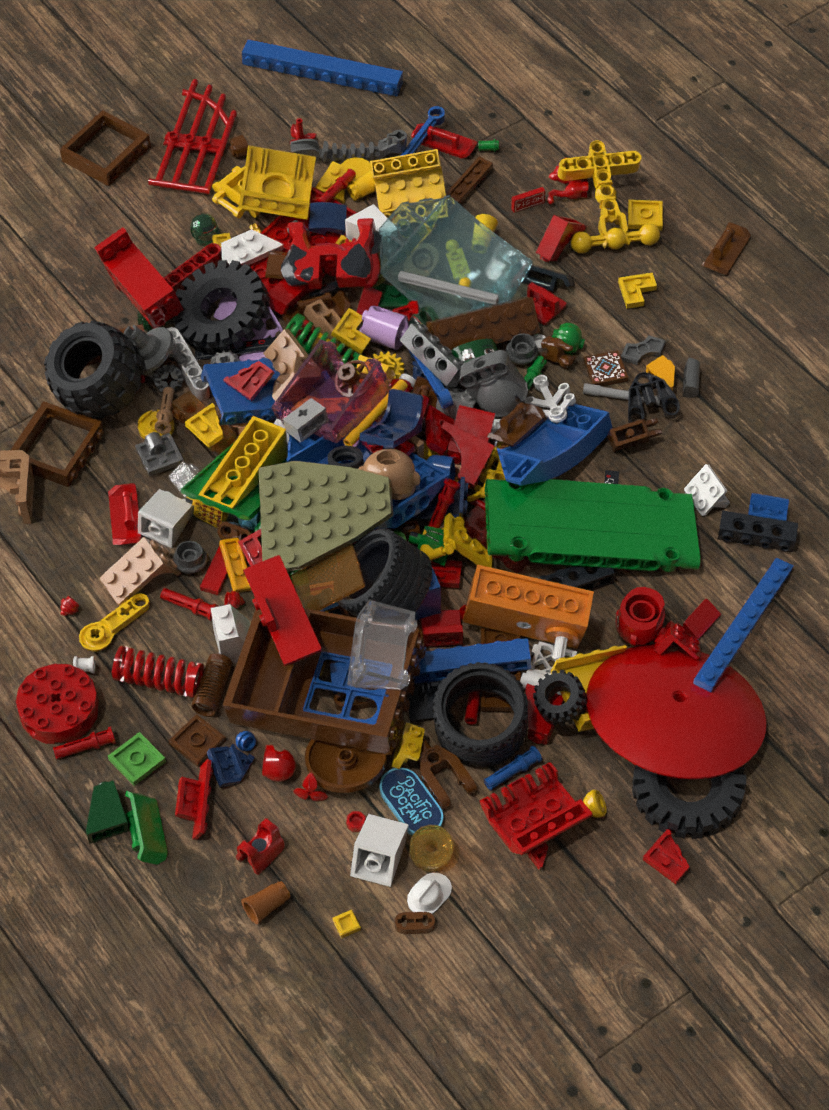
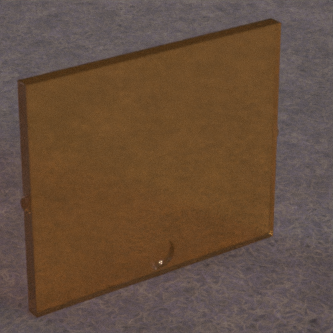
M353 544L291 574L294 588L303 608L320 611L365 587L360 563H358Z

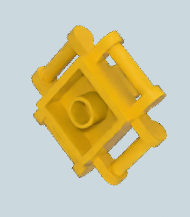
M236 166L230 174L212 185L213 190L216 192L212 201L231 211L238 219L243 216L245 211H248L252 217L256 218L260 214L259 211L240 209L223 199L227 197L239 205L245 166L242 168Z

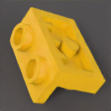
M405 723L403 730L398 735L399 745L395 748L392 767L400 769L403 762L407 763L408 759L418 761L423 742L424 728Z

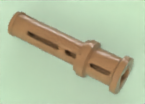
M171 387L163 389L161 408L156 415L155 430L161 434H167L171 431L170 422L173 420L171 409L175 393Z

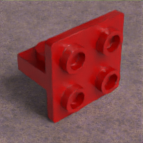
M533 282L527 286V297H533L537 319L541 324L547 325L567 306L565 301L543 287L537 286Z

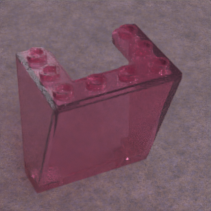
M320 339L271 408L277 419L283 421L287 415L312 398L326 408L329 422L323 424L313 434L338 443L356 428L389 393L392 385L387 379L381 362L375 358H369L365 361L369 373L364 379L359 380L361 383L359 387L354 385L352 397L342 396L335 387L336 374L344 364L342 356L333 342H326ZM348 385L341 389V391L348 393Z

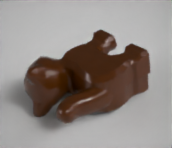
M551 336L541 341V348H547V353H542L543 360L558 362L564 369H568L573 365V361L577 356L564 353V350L572 351V345H568L560 338H553Z

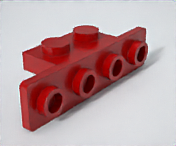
M209 759L200 766L199 781L182 776L178 784L175 817L194 821L193 840H197L202 834L204 835L207 829V823L205 822V817L209 810L207 798L211 792L209 779L213 773L211 760Z

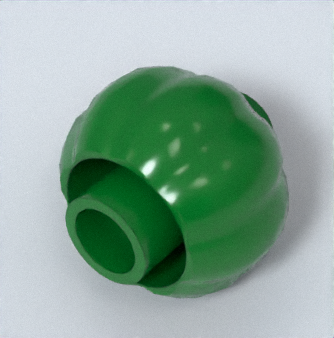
M570 322L561 324L559 329L555 328L552 335L553 338H560L568 345L573 346L572 351L564 350V353L573 355L578 349H582L585 339H582L580 328Z

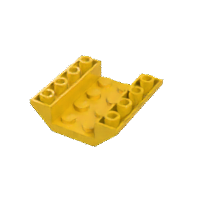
M438 149L370 161L379 210L395 226L448 217L447 196Z

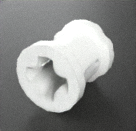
M74 656L73 666L84 670V672L95 673V656L90 658Z

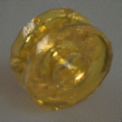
M426 825L419 828L413 834L409 853L416 867L423 871L436 872L449 864L454 844L451 835L446 829L438 825ZM434 845L437 850L429 852L426 850V846Z

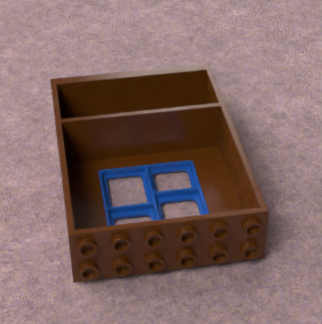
M304 608L322 651L284 666L268 627H263L259 618V615L262 614L261 611H256L255 609L223 703L230 723L392 755L394 748H397L399 745L398 734L404 728L405 719L403 717L410 708L409 697L415 691L414 681L415 677H418L420 674V661L424 659L426 654V647L423 646L424 639L421 637L420 630ZM325 660L346 664L340 683L336 684L319 680ZM355 666L379 669L386 675L385 684L377 690L352 687L349 685ZM316 689H324L346 694L342 712L336 715L311 710L309 706L314 691ZM360 696L374 700L377 704L375 715L369 719L350 717L355 697Z

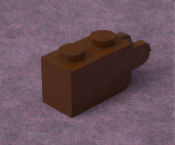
M641 419L610 429L607 437L613 453L648 442L649 439L661 435V429L648 431V427L659 423L658 420L645 421Z

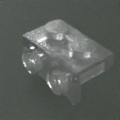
M182 461L168 478L181 492V488L198 474L199 469L193 463L188 464Z

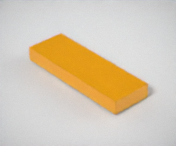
M239 538L220 540L219 545L233 591L238 593L252 591L243 571L247 568V564L238 543Z

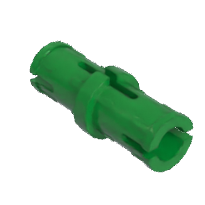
M538 356L533 365L527 369V374L524 378L528 390L534 383V378L541 375L540 372L547 364L546 359L542 362L544 359L542 356Z

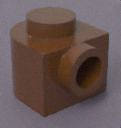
M240 135L230 140L231 146L229 147L232 156L240 158L247 155L248 143L244 136Z

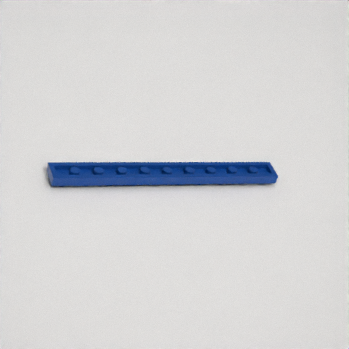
M779 558L774 560L694 678L693 684L712 692L792 572L794 565Z

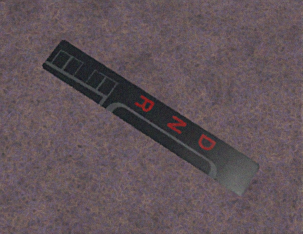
M277 337L243 341L244 345L238 349L233 344H230V350L233 354L266 350ZM195 349L196 360L212 358L216 355L208 354L206 350L200 352Z

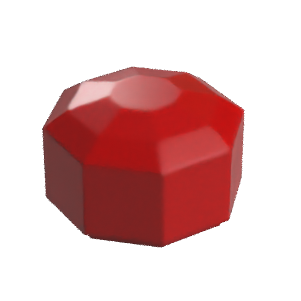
M352 811L347 815V828L351 832H360L365 823L366 816L361 811Z

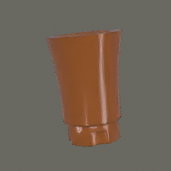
M280 881L269 885L251 896L243 898L241 903L247 916L253 923L258 925L266 916L291 898V895L286 885Z

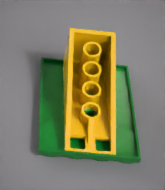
M253 416L237 440L183 486L181 493L185 494L188 498L202 501L205 505L217 507L225 513L234 514L242 520H251L260 511L259 468L287 462L286 429Z

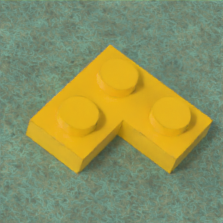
M653 273L618 278V284L626 308L644 306L641 292L657 289Z
M348 308L331 333V336L336 337L337 340L362 354L371 340L370 337L357 330L363 321L362 315L351 308Z

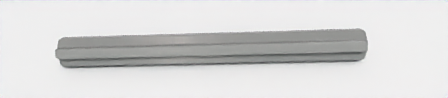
M400 271L398 275L400 282L497 305L499 301L498 294L405 271Z

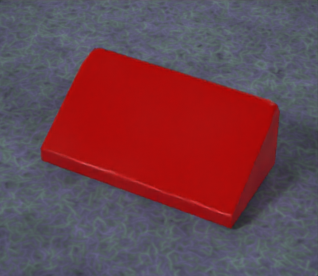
M364 286L356 312L363 315L364 310H369L371 306L378 307L382 292L372 287L367 288V286Z
M705 598L684 621L683 628L687 634L699 640L721 616V613Z

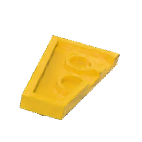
M450 513L446 515L444 519L443 541L454 540L456 544L455 550L463 557H467L476 566L478 564L492 568V555H488L487 549L477 539L472 540L466 533L467 529L463 525L459 527L453 521V515Z

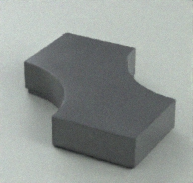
M648 335L640 343H626L621 359L622 361L638 365L646 357H660L666 340Z

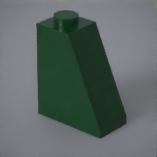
M114 780L101 782L93 787L86 827L89 844L129 832L128 823Z

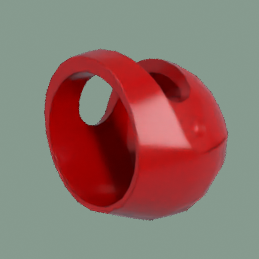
M266 745L262 776L276 782L289 779L296 769L294 756L286 749L277 751L273 745Z

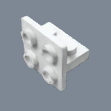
M705 464L684 488L686 494H692L693 504L701 516H706L713 507L726 508L730 504L725 496L727 489L708 464Z

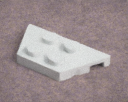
M252 229L221 243L222 260H227L229 265L232 260L240 261L242 266L244 263L250 265L268 257L271 251L279 252L283 250L282 243Z

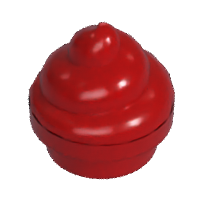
M237 591L227 592L225 595L224 605L231 604L237 609L245 603Z
M70 596L66 599L63 598L61 600L60 614L64 616L68 614L73 615L78 612L77 609L80 605Z

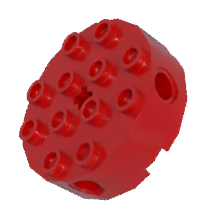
M51 664L36 669L22 682L16 697V706L22 727L32 738L45 744H55V742L61 743L64 741L68 743L79 739L91 729L98 717L99 702L93 680L84 670L70 664Z

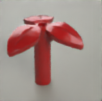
M298 118L296 119V125L292 124L290 131L291 136L296 139L291 140L290 143L300 139H315L317 134L308 133L304 135L303 120Z
M312 772L303 781L302 786L305 789L296 788L293 791L296 796L304 800L308 796H311L313 801H324L328 798L326 793L315 790L317 788V780Z

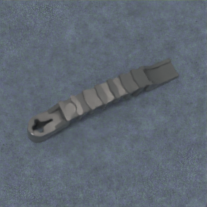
M395 130L387 134V138L379 140L378 146L375 147L373 142H369V147H365L364 143H360V148H356L355 144H351L350 148H346V145L342 144L341 149H337L336 143H333L332 149H328V142L324 141L323 149H319V143L315 139L295 140L290 143L291 153L315 156L316 161H323V163H326V161L344 162L349 158L355 157L373 161V159L380 160L389 153L404 152L406 150L407 134L403 130Z

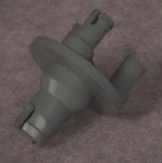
M133 325L134 330L130 326L125 329L124 334L131 340L139 354L143 375L148 376L153 381L156 369L168 357L174 359L178 364L185 362L187 356L177 349L172 333L166 328L158 327L147 333L136 325Z

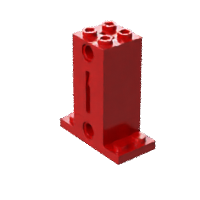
M124 227L94 247L116 288L127 296L153 329L164 325L165 322L184 310L173 288L132 242Z

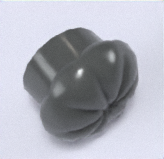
M524 333L512 338L506 347V352L514 364L528 365L536 359L538 348L534 338Z
M186 541L177 547L173 561L177 564V569L180 572L193 574L205 567L208 557L200 544L194 541Z

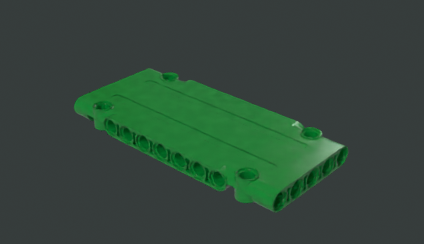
M486 479L488 555H508L513 561H521L525 556H529V560L534 563L654 571L659 567L666 572H672L676 567H680V569H699L700 551L692 494L673 493L668 488L652 491L647 486L554 479L526 485H518L506 480Z

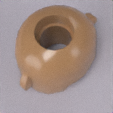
M396 449L376 451L366 459L363 466L359 467V470L389 477L391 480L392 499L394 500L409 498L415 492L416 485H419L421 482L420 475L415 471L411 458L404 452Z

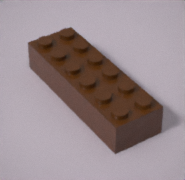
M523 297L426 322L428 331L432 335L437 336L440 339V343L450 350L475 340L493 339L495 343L512 340L518 334L525 333L531 335L540 332L533 297Z

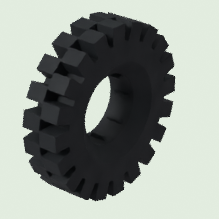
M227 260L218 261L217 268L213 262L204 265L205 274L198 268L192 273L196 280L192 281L186 278L182 282L185 290H177L176 295L184 310L172 317L185 341L191 347L194 346L196 350L200 352L206 350L208 354H216L217 349L221 353L223 350L229 352L230 344H233L238 349L244 345L242 337L250 341L256 336L252 329L254 328L259 331L262 329L264 322L261 318H267L269 314L267 306H270V298L267 295L269 293L257 273L245 263L242 266L240 261L232 260L229 265ZM226 296L237 298L236 308L228 317L218 321L207 319V311L216 300Z

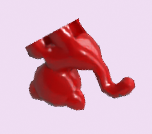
M558 163L554 171L550 173L549 178L562 184H567V187L564 191L553 189L548 192V203H554L553 196L569 199L587 198L588 178L563 181L558 177Z

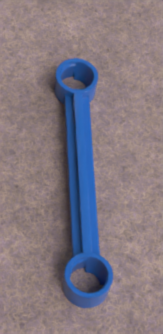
M434 106L429 109L427 121L400 156L415 153L428 136L427 130L429 126L435 127V125H441L445 121V111L442 107Z
M408 349L411 357L415 358L437 395L441 408L444 410L454 406L448 389H445L441 381Z

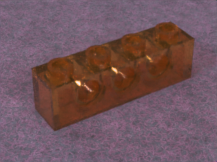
M187 391L172 402V414L185 425V421L206 408V406L190 391ZM220 425L223 439L209 448L218 455L236 441V433L227 425Z

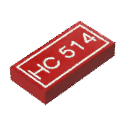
M540 187L513 196L512 211L515 213L545 203V189Z

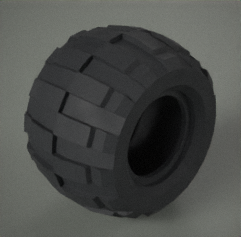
M83 321L76 323L69 329L66 328L52 342L49 347V353L45 357V376L51 392L62 405L76 414L96 419L104 418L106 415L113 416L134 400L133 397L141 386L140 377L143 375L142 362L136 347L124 333L106 323L97 321L85 323ZM102 355V361L98 369L90 376L79 379L84 367L94 358Z

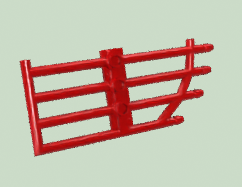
M193 79L189 90H182V96H186L174 130L167 132L163 145H166L167 149L156 179L150 178L149 185L205 194L210 193L237 116V111L233 110L228 118L222 109L226 100L224 93L220 95L218 102L215 103L210 99L213 89L212 85L209 84L206 87L204 95L195 92L198 85L197 79ZM192 99L201 101L190 133L180 134ZM209 105L215 111L206 136H196L206 106ZM220 117L226 127L222 138L214 139L212 136ZM174 148H184L172 182L162 180ZM190 150H200L189 183H179ZM206 153H216L205 186L195 185Z

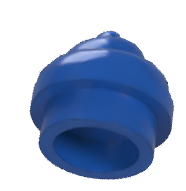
M243 731L237 734L236 745L240 750L250 751L254 748L256 739L253 733Z

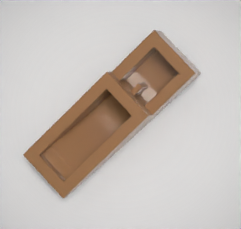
M321 299L307 305L303 313L306 318L312 321L316 328L321 327L322 334L328 332L330 340L334 338L331 336V333L341 319L333 308L329 310Z

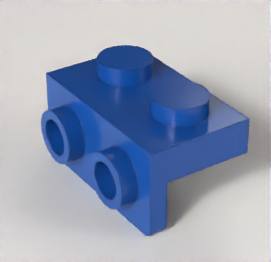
M752 493L748 515L786 521L789 499Z

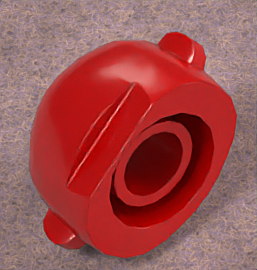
M637 587L624 597L619 610L616 612L615 620L617 633L623 640L635 646L645 645L656 638V634L662 628L665 618V602L662 595L652 588Z

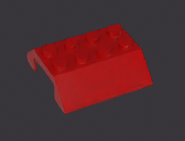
M551 762L543 765L542 769L538 768L535 771L541 784L537 787L533 777L527 774L525 778L521 777L507 785V788H501V794L506 802L505 805L502 806L499 797L495 793L490 794V798L487 796L479 801L489 824L513 853L524 855L593 816V813L581 799L575 801L558 781V770Z

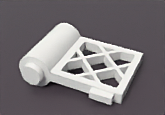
M540 641L538 645L534 644L531 655L534 656L531 662L532 669L527 670V673L523 672L520 680L524 689H526L527 683L539 686L538 680L540 678L544 679V675L547 673L551 675L552 667H550L547 661L552 660L554 645ZM541 649L550 651L551 655L543 657ZM569 649L565 651V656L574 657L577 655V651ZM541 663L546 667L544 670L534 669L536 665Z

